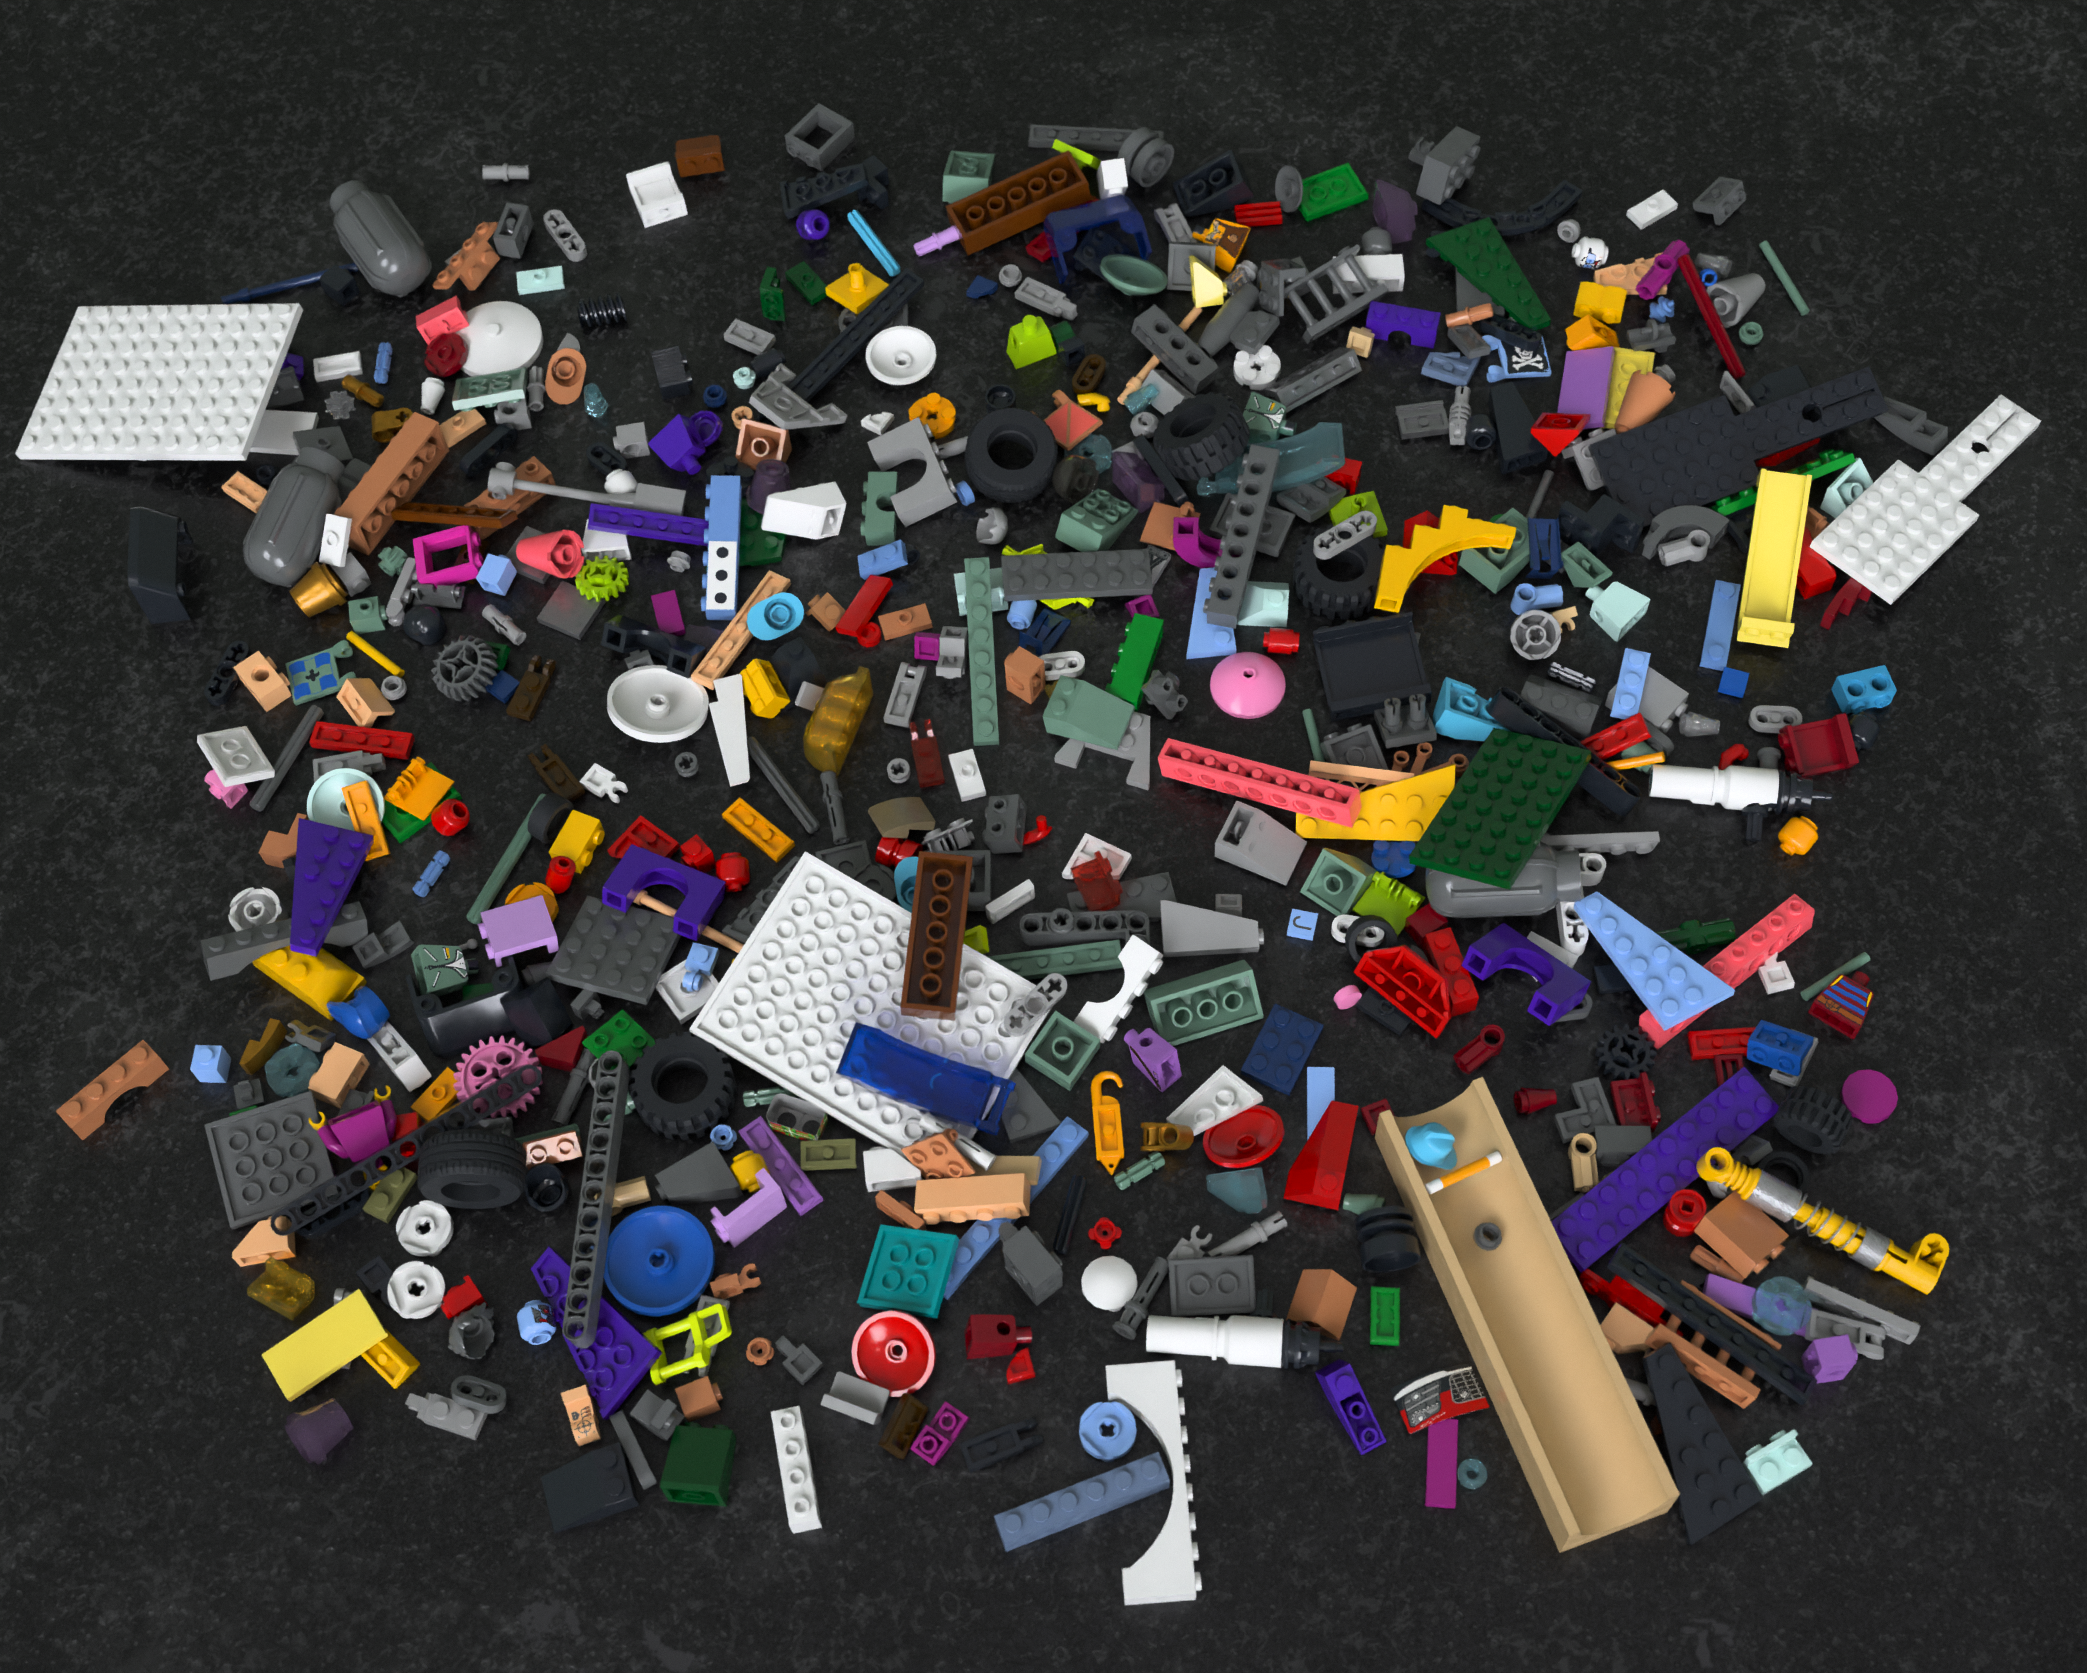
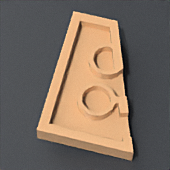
M1662 253L1655 254L1654 258L1647 260L1644 257L1636 259L1635 263L1618 264L1596 270L1594 272V283L1602 286L1623 288L1627 290L1626 295H1639L1636 291L1637 284L1652 267L1655 258ZM1664 285L1657 295H1665L1667 285Z

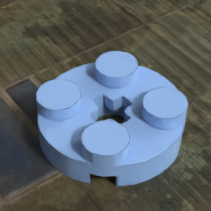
M1113 1401L1112 1403L1098 1402L1091 1405L1082 1415L1079 1436L1082 1446L1091 1456L1102 1459L1105 1462H1112L1126 1455L1135 1443L1137 1429L1134 1416L1121 1403ZM1112 1424L1115 1427L1112 1437L1102 1436L1103 1430L1101 1426L1109 1427Z

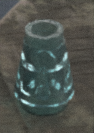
M588 384L584 387V409L593 417L602 416L606 412L607 401L596 384Z
M1149 383L1127 395V399L1123 403L1135 416L1143 412L1159 393Z

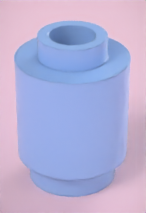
M1036 600L1012 601L1007 621L1013 628L1024 629L1031 625L1037 607Z

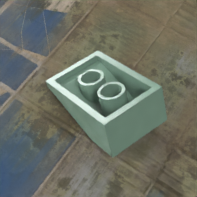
M950 151L943 175L942 201L952 204L991 186L995 154Z
M1511 508L1494 522L1496 524L1503 523L1516 527L1515 537L1510 549L1495 547L1465 549L1462 551L1459 561L1461 567L1495 594L1511 582L1530 561L1527 518L1514 508Z
M1060 675L1042 717L1047 733L1118 750L1135 706L1086 681Z

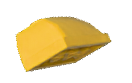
M289 945L273 950L252 962L256 968L330 1021L334 1018L330 1015L326 1004L329 1001L345 1003L350 1001L354 997L355 990L367 983L363 976L322 947L317 957L293 952Z

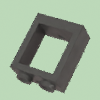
M819 103L785 135L787 152L820 171L855 139L853 122ZM817 126L834 134L819 150L803 141Z

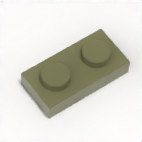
M855 1138L801 1141L802 1171L857 1168Z
M402 1167L381 1179L364 1205L363 1210L389 1223L418 1176L416 1173Z

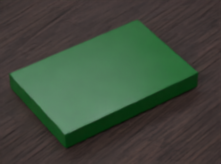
M1346 163L1302 179L1303 196L1298 208L1308 222L1368 200L1369 194L1350 164Z
M432 762L426 765L430 769L442 774ZM452 786L437 806L447 799L454 798L460 801L462 797ZM384 800L385 812L381 823L400 844L431 822L432 812L423 821Z

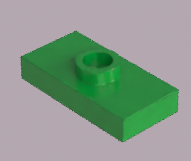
M1371 1286L1370 1344L1399 1346L1400 1288Z

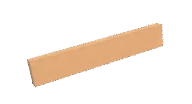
M770 570L692 673V681L714 690L713 680L721 679L753 637L747 626V614L750 609L757 603L775 594L785 593L791 585L790 579Z

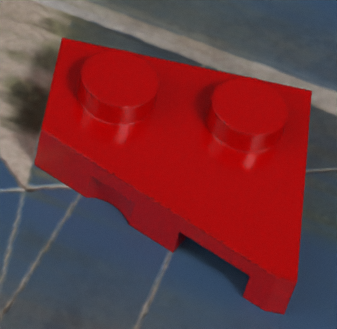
M640 815L607 851L611 857L622 858L631 844L660 856L671 858L680 848L679 842Z

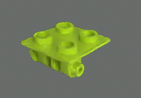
M1376 871L1372 877L1373 882L1352 911L1361 916L1376 915L1384 918L1391 924L1398 937L1405 927L1406 918L1416 912L1425 897L1398 880L1385 876V872L1380 873Z

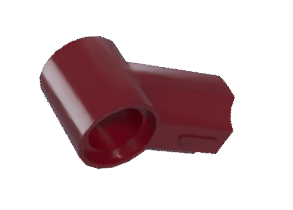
M1487 1025L1481 1030V1034L1453 1056V1059L1462 1072L1470 1075L1490 1057L1498 1055L1502 1051L1505 1038L1504 1031L1497 1025ZM1487 1037H1493L1498 1041V1043L1489 1044L1486 1042L1485 1039Z

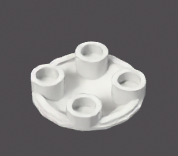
M1104 1256L1092 1261L1086 1267L1081 1279L1082 1293L1086 1299L1095 1307L1112 1312L1119 1311L1127 1301L1131 1300L1137 1289V1276L1132 1266L1124 1259L1115 1256Z

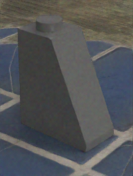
M713 1142L655 1175L659 1183L655 1186L659 1196L663 1201L668 1199L672 1207L738 1198L743 1195L740 1185Z

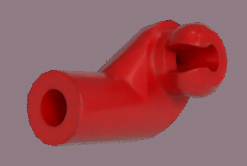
M1734 744L1722 752L1718 769H1726L1736 759L1740 761L1746 759L1749 755L1748 749L1743 744Z

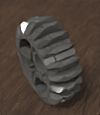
M460 635L458 640L451 638L450 645L443 644L445 648L443 652H437L439 659L433 660L436 667L431 670L435 675L433 680L437 684L438 690L448 698L460 702L462 699L470 701L472 696L478 698L480 691L486 692L485 687L487 684L493 685L490 679L497 676L494 669L499 667L495 661L497 656L493 652L492 647L483 639L471 635L468 637Z

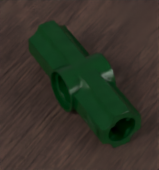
M1729 918L1701 923L1699 920H1690L1682 923L1678 928L1655 932L1681 952L1685 951L1686 954L1690 955L1701 953L1710 946L1734 942L1736 939L1735 926Z

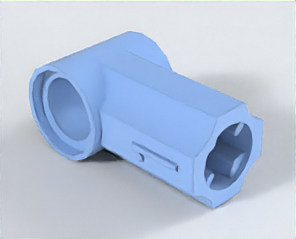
M1527 583L1520 584L1515 589L1510 604L1511 609L1515 614L1520 615L1531 609L1562 606L1563 591L1558 584L1537 587Z

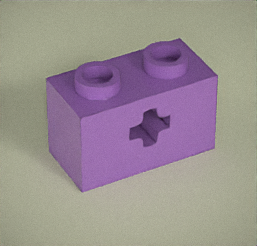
M1848 1334L1813 1340L1801 1359L1805 1372L1817 1379L1816 1384L1844 1379L1856 1364L1858 1354L1854 1343H1850Z

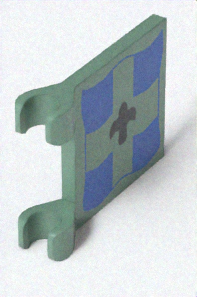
M346 640L338 642L332 648L285 663L293 701L296 706L338 692L347 678H356L354 672H349L340 678L336 658H346L353 654L352 647L349 646Z

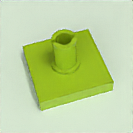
M1055 139L1052 148L1061 154L1070 151L1080 170L1083 166H1088L1098 171L1101 163L1099 159Z
M1374 491L1343 497L1328 511L1334 526L1361 511H1370L1377 518L1373 538L1386 536L1388 533V528Z

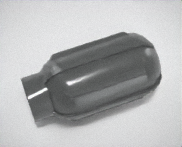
M359 180L345 182L336 188L330 199V208L335 213L334 226L340 237L341 244L370 285L381 292L398 297H404L407 293L418 288L431 272V261L424 248L422 239L392 198L388 195H381L371 191L366 183Z
M304 447L301 449L295 463L288 464L282 468L273 479L243 541L244 561L255 576L271 584L291 587L295 586L309 572L311 565L315 563L321 550L326 514L334 515L337 508L342 506L340 491L337 485L344 473L345 467L337 458L320 449Z
M1541 841L1510 890L1426 868L1425 872L1426 892L1431 908L1445 917L1476 918L1540 915L1553 909L1558 902L1581 901L1579 851H1555L1550 845Z

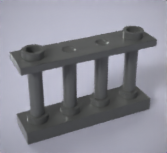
M1358 244L1352 248L1350 246L1343 248L1338 252L1339 256L1310 272L1306 277H1302L1294 283L1287 282L1284 284V299L1290 298L1307 324V329L1302 336L1307 344L1370 307L1371 301L1378 302L1387 294L1388 288L1384 282L1377 287L1375 284L1372 285L1354 257L1360 249ZM1345 262L1364 289V295L1359 298L1351 294L1335 268ZM1325 274L1329 276L1345 300V306L1339 310L1337 307L1334 308L1316 281ZM1307 285L1326 312V318L1321 321L1314 319L1297 291Z

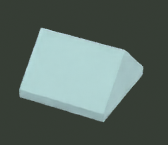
M1856 458V462L1850 464L1827 488L1820 508L1834 518H1837L1873 484L1861 458Z

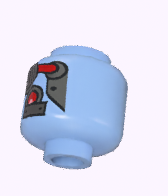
M532 1300L527 1302L525 1307L517 1313L520 1336L525 1341H529L530 1344H543L549 1341L556 1331L553 1308L547 1303H542L540 1300Z

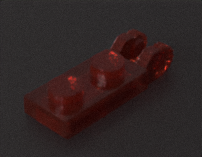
M925 720L924 724L928 737L918 739V729L915 722L909 723L912 736L911 746L920 788L945 783L936 736L933 735L931 720Z

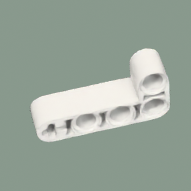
M1579 853L1581 899L1584 898L1583 886H1594L1602 880L1606 861L1597 853ZM1592 867L1595 868L1597 871H1590L1588 868ZM1558 902L1556 911L1560 945L1579 957L1583 954L1588 941V927L1574 910L1575 902ZM1566 915H1573L1577 919H1569Z

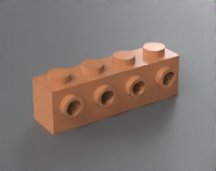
M535 456L523 462L515 469L517 479L556 485L552 473ZM486 489L481 495L464 506L514 510L518 515L546 494L515 489L513 496L507 495L506 499L499 500L494 498L492 492H488V489ZM470 526L474 532H478L481 540H484L499 529Z

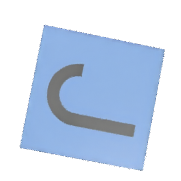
M1292 909L1287 936L1313 941L1318 914Z

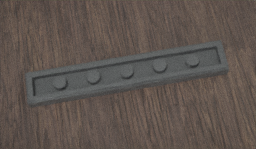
M1031 125L1029 147L1052 148L1056 139L1076 149L1120 151L1126 139L1136 130ZM1154 131L1158 134L1159 138L1163 139L1164 131Z

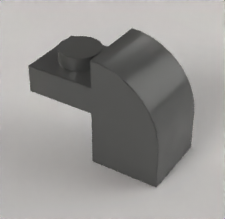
M647 1389L631 1411L629 1417L656 1436L668 1440L674 1432L675 1426L679 1425L684 1415L676 1410L677 1405L669 1399L663 1401Z

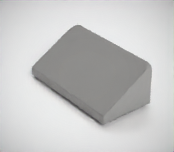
M1725 371L1720 389L1739 413L1742 414L1756 409L1757 407L1729 372Z

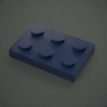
M1274 1004L1241 1069V1075L1290 1096L1323 1031L1324 1025L1278 1004Z

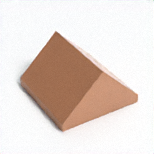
M742 418L735 458L747 464L753 470L780 476L792 451L788 429L783 430L777 426Z
M1303 1269L1286 1320L1291 1319L1292 1325H1296V1320H1302L1308 1326L1320 1327L1321 1335L1340 1341L1357 1287L1332 1269Z

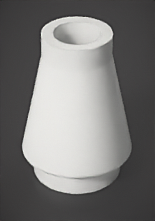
M426 378L425 382L422 383L420 410L423 413L430 415L435 413V409L445 392L444 383L441 380Z

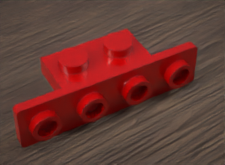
M1588 1268L1582 1272L1579 1282L1583 1289L1589 1294L1597 1295L1603 1299L1611 1309L1615 1303H1618L1653 1328L1660 1323L1666 1326L1667 1322L1660 1318L1665 1308L1618 1275L1609 1283ZM1677 1329V1335L1682 1337L1683 1333Z

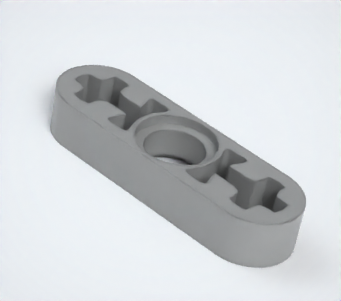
M556 209L546 212L544 215L545 226L568 259L574 262L583 260L587 256L585 243L565 215ZM553 220L559 222V226ZM563 233H571L568 238H560V235ZM574 244L575 248H576L578 251H575L574 249L572 250L571 245Z
M1361 511L1318 535L1313 545L1315 556L1320 559H1330L1372 535L1376 530V516L1370 511ZM1342 531H1347L1352 536L1349 539H1342L1338 534ZM1321 544H1323V546H1328V545H1329V549H1327L1326 547L1320 548V545H1321Z
M1052 973L1045 977L1007 1013L1004 1018L1005 1031L1014 1037H1019L1026 1033L1066 994V979L1058 973ZM1052 981L1054 984L1060 982L1059 989L1061 991L1053 990L1048 996L1051 1001L1048 1002L1044 994L1050 989L1049 982ZM1033 998H1038L1043 1002L1044 1006L1042 1010L1033 1012L1028 1008V1002ZM1023 1008L1027 1016L1021 1021L1022 1028L1014 1027L1012 1029L1010 1027V1019L1018 1020L1023 1015V1012L1020 1011Z

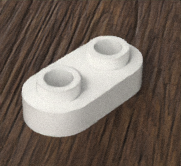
M1077 651L1044 654L1039 657L1044 660L1045 669H1052L1051 671H1045L1046 681L1057 680L1060 675L1071 678L1078 677L1085 670V659ZM1071 665L1076 666L1075 668H1069Z
M1346 914L1337 916L1332 922V936L1337 941L1346 943V933H1342L1340 930L1343 928L1348 929L1353 921L1360 917ZM1367 927L1358 934L1356 945L1376 947L1382 943L1385 932L1378 927ZM1373 933L1375 937L1369 938L1366 934Z

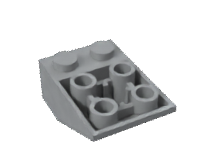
M1236 800L1215 842V857L1287 885L1307 845V841L1263 811Z

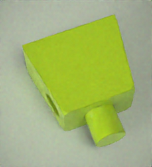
M1027 315L1023 318L1022 323L1010 328L1007 354L1016 369L1057 354L1050 331L1042 317Z

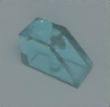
M1262 1167L1207 1175V1190L1238 1212L1246 1211V1213L1253 1214L1267 1208L1268 1198Z

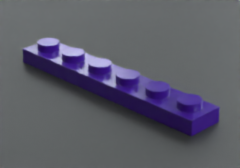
M591 503L587 529L708 546V544L704 543V529H709V521Z

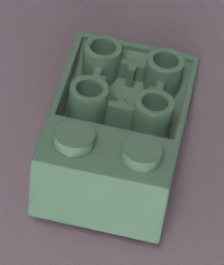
M1098 488L1061 514L1055 538L1080 552L1108 551L1136 516L1138 509L1132 507L1128 502L1112 496L1108 491Z

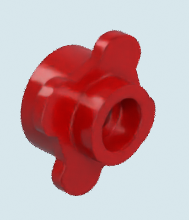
M1107 1217L1100 1218L1094 1228H1091L1088 1232L1089 1238L1096 1240L1104 1250L1110 1249L1111 1243L1122 1235L1121 1229L1115 1227L1114 1223Z

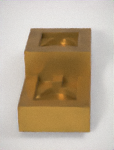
M270 1018L260 1042L249 1040L239 1062L247 1074L253 1075L279 1048L287 1033L280 1020Z

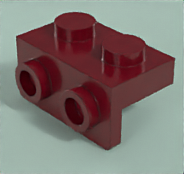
M1647 1072L1640 1073L1638 1079L1611 1081L1610 1089L1618 1125L1650 1126L1651 1133L1654 1132L1658 1122L1661 1121L1659 1107L1654 1106V1084L1652 1080H1648Z

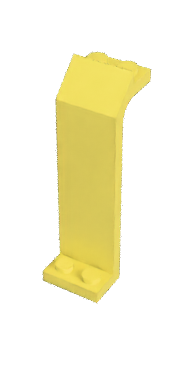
M1761 469L1757 476L1756 487L1758 489L1738 617L1737 641L1785 648L1789 646V640L1794 631L1791 615L1812 475L1805 476Z

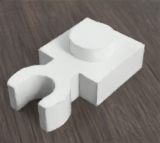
M596 763L580 780V784L586 790L600 798L607 793L615 803L620 802L619 796L614 794L616 791L628 792L627 786L623 782L616 781L615 774Z
M1778 952L1767 959L1764 966L1759 967L1758 973L1767 994L1794 988V980L1786 962H1777Z

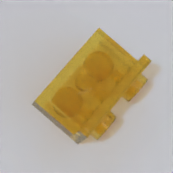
M269 1257L266 1260V1271L247 1287V1295L293 1320L314 1300V1281L308 1275L301 1274L290 1268L285 1262Z

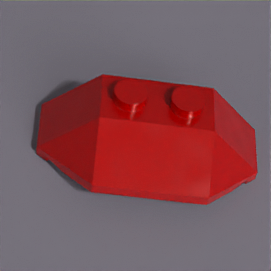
M1406 945L1364 953L1353 973L1437 1039L1451 1019L1447 977Z

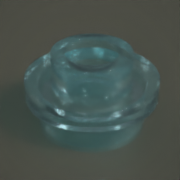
M1467 1459L1460 1464L1457 1476L1463 1486L1476 1489L1485 1483L1487 1470L1479 1460ZM1467 1471H1475L1477 1478L1470 1479L1467 1476Z

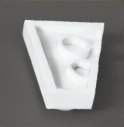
M1223 1065L1166 1120L1167 1123L1189 1126L1195 1136L1262 1102L1263 1097Z

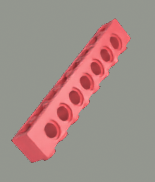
M1167 739L1158 756L1162 776L1351 828L1362 808L1360 792L1357 788L1174 739Z
M1793 894L1702 967L1735 989L1759 970V967L1764 966L1765 961L1776 952L1779 954L1812 927L1815 909L1798 895ZM1708 1009L1665 1031L1651 1012L1646 1010L1639 1017L1638 1033L1642 1035L1647 1032L1646 1040L1654 1041V1047L1658 1050Z

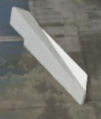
M741 674L713 680L718 701L709 703L730 787L746 783L750 779Z

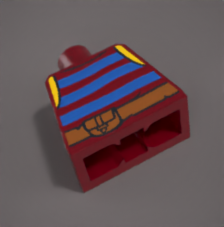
M1856 971L1851 979L1843 974H1839L1814 1000L1808 1013L1854 1040L1862 1027L1874 996L1872 991L1865 988L1870 981L1869 977L1860 971Z

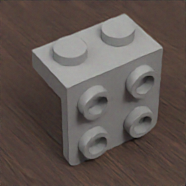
M1602 428L1588 433L1589 438L1582 440L1581 437H1578L1568 444L1569 447L1561 451L1564 459L1574 456L1588 490H1595L1604 486L1588 447L1590 444L1615 436L1614 428L1603 431Z

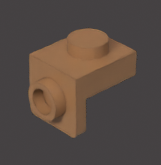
M827 592L821 597L817 594L807 604L810 608L805 614L807 616L812 614L828 631H831L846 611Z

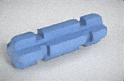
M381 342L378 348L379 352L375 366L377 370L374 373L375 382L378 384H385L388 381L391 363L390 356L393 350L388 342Z
M441 850L436 852L433 857L434 861H430L420 876L421 881H417L414 885L413 891L415 894L421 897H425L430 891L429 886L432 887L444 870L442 867H446L450 861V857L446 852Z

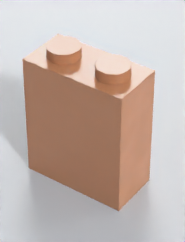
M1736 1190L1707 1213L1694 1230L1744 1278H1747L1753 1271L1759 1274L1769 1264V1261H1767L1769 1257L1775 1260L1784 1251L1785 1247L1782 1244L1789 1236L1760 1208L1758 1209V1207L1742 1200Z

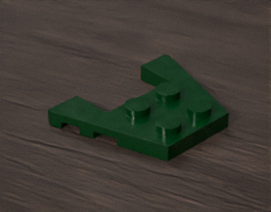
M741 498L742 517L740 522L739 566L751 564V567L782 561L787 534L762 530L761 525L765 507Z

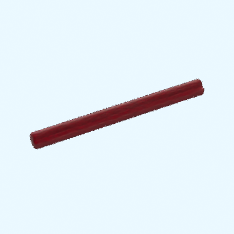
M1684 254L1680 256L1677 263L1733 379L1738 380L1745 376L1746 371L1690 255Z

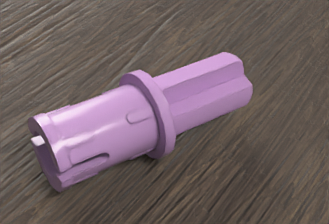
M951 226L937 234L932 233L931 237L915 243L914 249L918 256H922L935 249L941 250V247L959 240V236L955 227Z

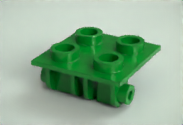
M622 1009L586 1038L582 1044L597 1059H600L601 1055L607 1051H617L629 1067H631L637 1057H643L642 1050L647 1045L652 1047L655 1045V1042ZM618 1064L613 1065L610 1070L615 1069Z

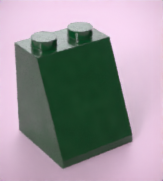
M693 1422L684 1423V1426H675L660 1483V1488L669 1502L727 1506L737 1439L733 1430H730V1427L713 1425V1428H702L700 1424Z

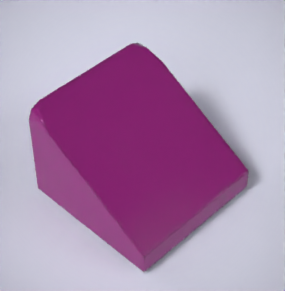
M1151 594L1143 595L1125 603L1132 618L1135 613L1154 618L1160 616Z

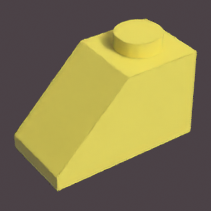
M1194 255L1189 256L1192 297L1196 308L1224 304L1223 296H1227L1226 283L1222 282L1216 272Z

